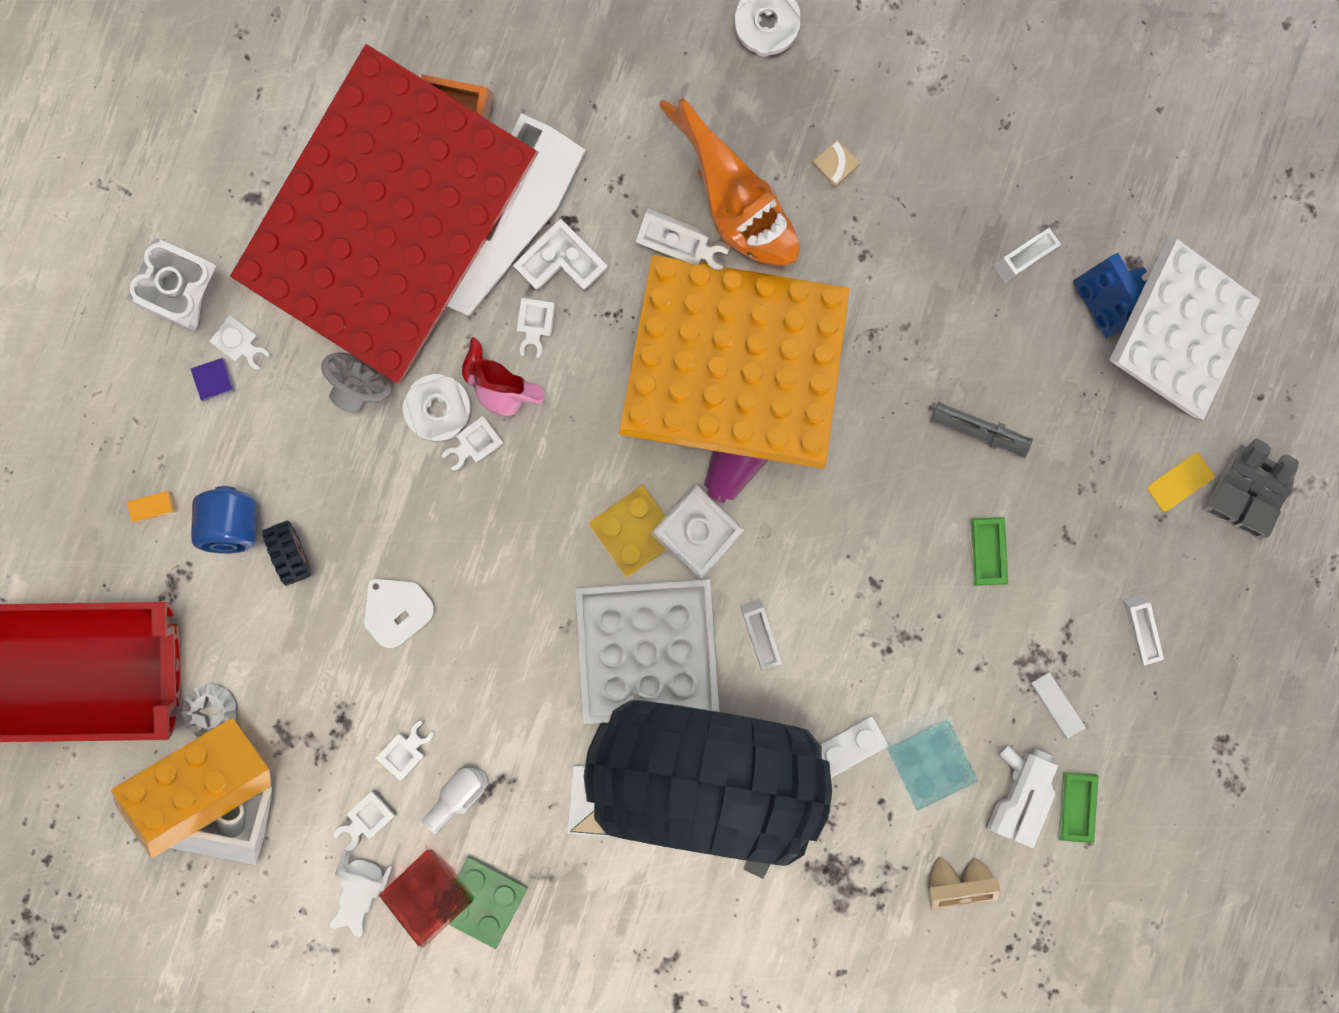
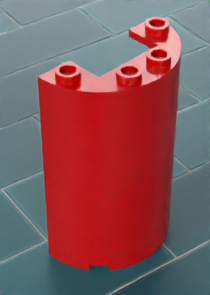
M168 602L0 604V742L169 740L177 721L176 716H171L172 709L179 706L181 691L180 638L178 625L170 624L169 617H174V610L171 604Z

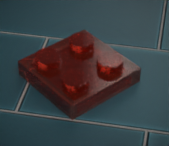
M428 849L378 895L417 946L421 948L430 943L473 902L433 850Z

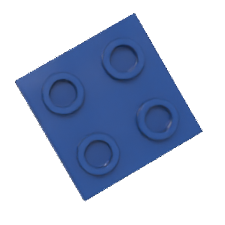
M1119 253L1108 257L1073 280L1080 297L1085 301L1094 317L1096 325L1101 329L1105 338L1125 328L1147 280L1144 281L1142 279V275L1147 272L1146 269L1142 267L1129 271Z

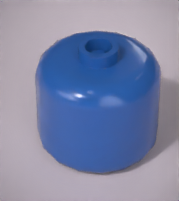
M218 486L215 487V490L204 491L196 495L192 502L191 542L193 546L205 552L220 554L241 553L253 548L256 542V500L251 495L237 491L234 487Z

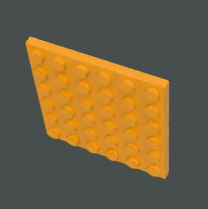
M652 255L619 435L825 469L850 288L729 267L716 270L705 263L693 265L680 259Z

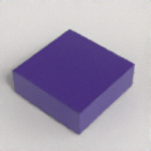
M220 358L190 368L201 401L235 391L225 359Z

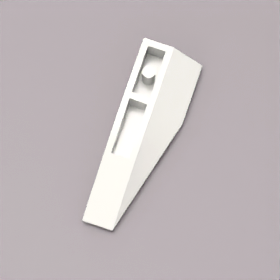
M522 113L511 134L539 151L447 305V307L467 316L471 315L557 211L586 152L584 148L554 128Z

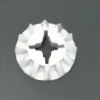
M207 684L193 689L184 699L181 714L185 721V727L200 737L230 718H233L235 721L237 706L233 696L225 688L214 684ZM208 697L211 707L223 709V712L212 716L210 726L205 715L196 714V711L206 707Z

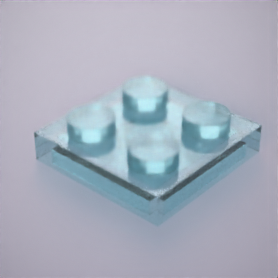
M949 719L886 748L917 811L978 782Z

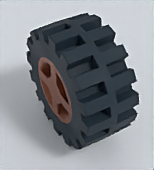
M289 520L262 530L267 552L284 586L311 576V569L304 549Z

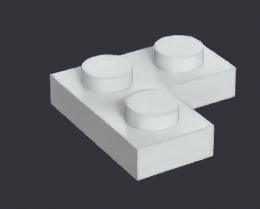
M562 219L555 223L513 265L537 291L560 268L584 291L608 269L605 262Z

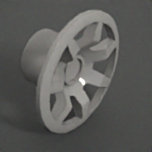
M333 353L326 356L322 361V373L333 386L329 394L330 400L343 410L358 411L364 401H381L387 398L391 392V382L388 377L352 354ZM342 359L353 361L351 369L347 368L346 362ZM332 361L337 368H329L328 364ZM361 364L369 367L370 370L362 374L360 372ZM380 377L384 384L379 381H370ZM371 390H375L381 393L372 394Z

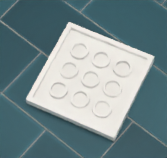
M1167 238L1109 361L1192 417L1204 420L1260 299L1180 240Z
M710 579L575 588L584 724L609 723L612 711L630 700L666 703L719 712Z

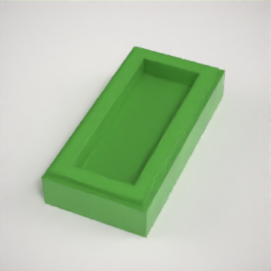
M1005 517L971 518L973 586L1007 585L1008 566Z
M1063 772L1058 840L1094 843L1099 775Z

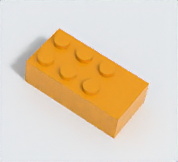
M230 718L112 788L111 792L116 808L147 854L153 859L269 788L271 780L269 768L234 719Z

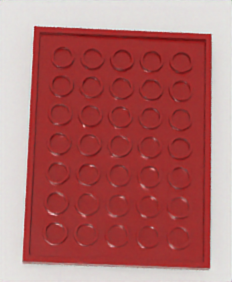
M365 44L230 277L395 383H401L539 151L375 48Z

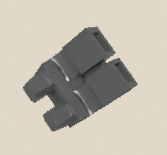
M1256 438L1247 447L1241 444L1236 454L1224 468L1219 482L1211 496L1207 498L1202 510L1226 523L1234 522L1233 526L1258 540L1270 537L1281 513L1280 509L1292 492L1299 461L1288 454H1283L1277 463L1268 459L1271 448L1267 443Z

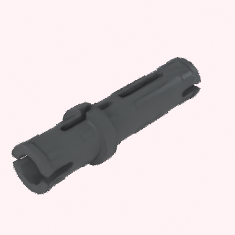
M942 402L937 403L931 418V422L939 423L990 443L989 447L993 449L1000 447L1019 454L1026 458L1033 441L1032 437H1027L1005 428L1006 424L1001 422L998 425L972 414L944 405ZM952 417H954V418H956V419H959V420H961V421H964V422H966V423L972 424V425H974V426H977L979 429H976V428H974V427H971V426H968V425L963 424V423H961V422H958V421H956V420H953ZM985 430L990 431V432H992V433H994V434H997V435H999V436H1003V437H1005V438H1008V439L1012 440V442L1007 441V440H1004V439H1002V438H1000V437H997V436H994V435H992V434L986 433Z

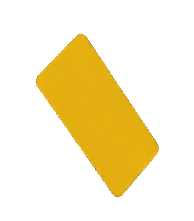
M1196 452L1148 485L1147 490L1162 511L1167 512L1213 480L1215 475L1201 455Z

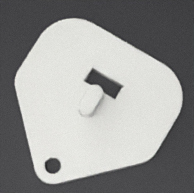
M382 579L370 581L364 624L381 646L386 648L400 646L432 619L434 614L433 602L417 583ZM375 583L379 585L377 590L373 588ZM406 611L409 616L398 625L394 620Z

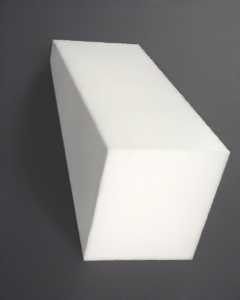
M1048 228L1002 258L993 268L1003 282L1006 283L1059 247L1061 243L1051 229Z
M1143 594L1122 600L1142 664L1145 666L1164 660L1151 602Z
M760 599L741 605L740 608L761 670L764 671L781 665L779 653Z
M1050 672L1031 682L1063 738L1068 739L1086 728Z

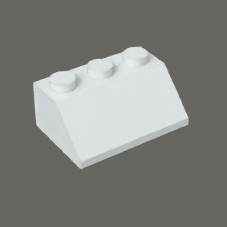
M272 787L252 797L171 848L256 865L265 836Z

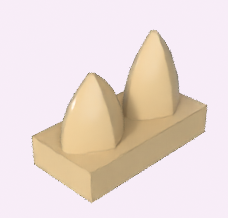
M938 857L930 877L929 902L931 910L997 901L1001 892L999 880L993 877L991 871L981 861L974 858L970 862L965 872L964 883H960L953 867L945 859Z

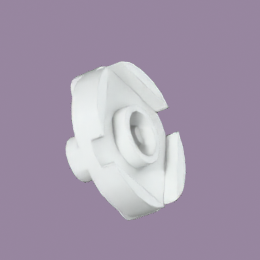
M740 0L734 16L736 35L748 50L755 52L759 56L765 57L781 53L794 43L800 30L801 17L799 6L795 0ZM765 13L768 17L771 15L776 17L773 21V28L769 29L768 27L763 28L760 26L762 21L761 14Z
M441 374L426 375L416 380L407 392L403 402L404 419L409 428L422 439L433 442L448 441L456 437L469 423L471 414L469 395L464 387L453 378ZM438 399L440 403H446V409L442 411L443 415L441 417H437L435 413H428V408L432 407V400Z

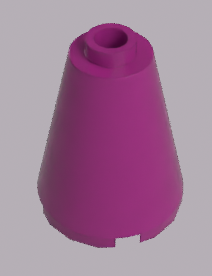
M713 451L704 481V486L709 489L707 495L722 503L726 499L734 500L768 460Z

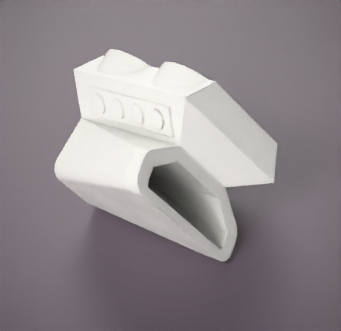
M154 238L152 245L145 251L144 262L138 275L130 284V292L126 300L187 329L196 331L199 324L203 293L216 265L163 240Z

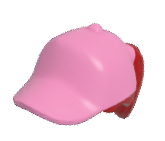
M471 337L469 351L462 365V376L470 386L475 388L477 398L482 406L493 414L512 416L518 412L523 402H543L545 395L541 386L526 383L522 376L513 375L496 361L483 359L481 343L475 337Z

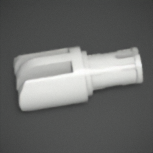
M479 768L460 769L440 790L441 800L421 819L423 824L431 832L438 834L455 813L464 814L487 787L488 777L486 773Z

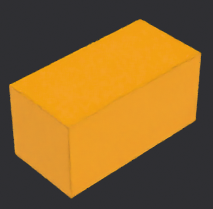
M170 491L126 502L131 522L133 523L177 513L174 498Z

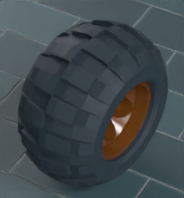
M642 700L626 702L612 711L609 723H600L588 748L583 775L587 802L594 803V820L609 836L685 851L780 866H788L804 856L808 842L810 840H818L829 819L832 798L830 763L822 759V746L809 730L740 715Z

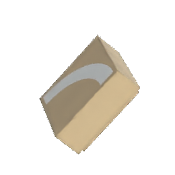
M837 139L812 164L835 188L860 165V162Z

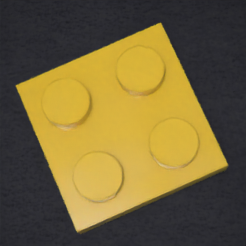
M643 484L588 523L626 578L666 551L650 534L665 515Z

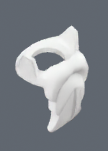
M344 851L335 876L342 879L341 887H343V891L339 898L340 908L329 926L334 929L348 926L355 936L361 937L363 934L364 916L370 911L373 898H377L380 891H384L392 866L388 865L383 875L382 869L377 864L369 863L366 860H355L350 865H347L349 851Z

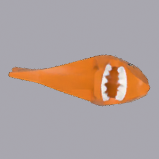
M684 98L678 101V107L665 100H661L659 103L661 110L686 135L696 151L701 168L697 173L704 182L709 212L723 240L746 257L761 263L780 266L795 263L799 255L798 238L790 219L784 213L777 199L775 190L765 180L760 179L705 125Z

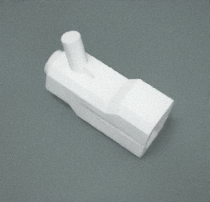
M1007 745L999 752V755L1014 769L1012 773L1014 782L1007 798L996 803L986 828L1034 848L1055 797V791L1051 782L1058 765L1052 763L1054 756L1034 749L1033 754L1025 752L1022 759Z

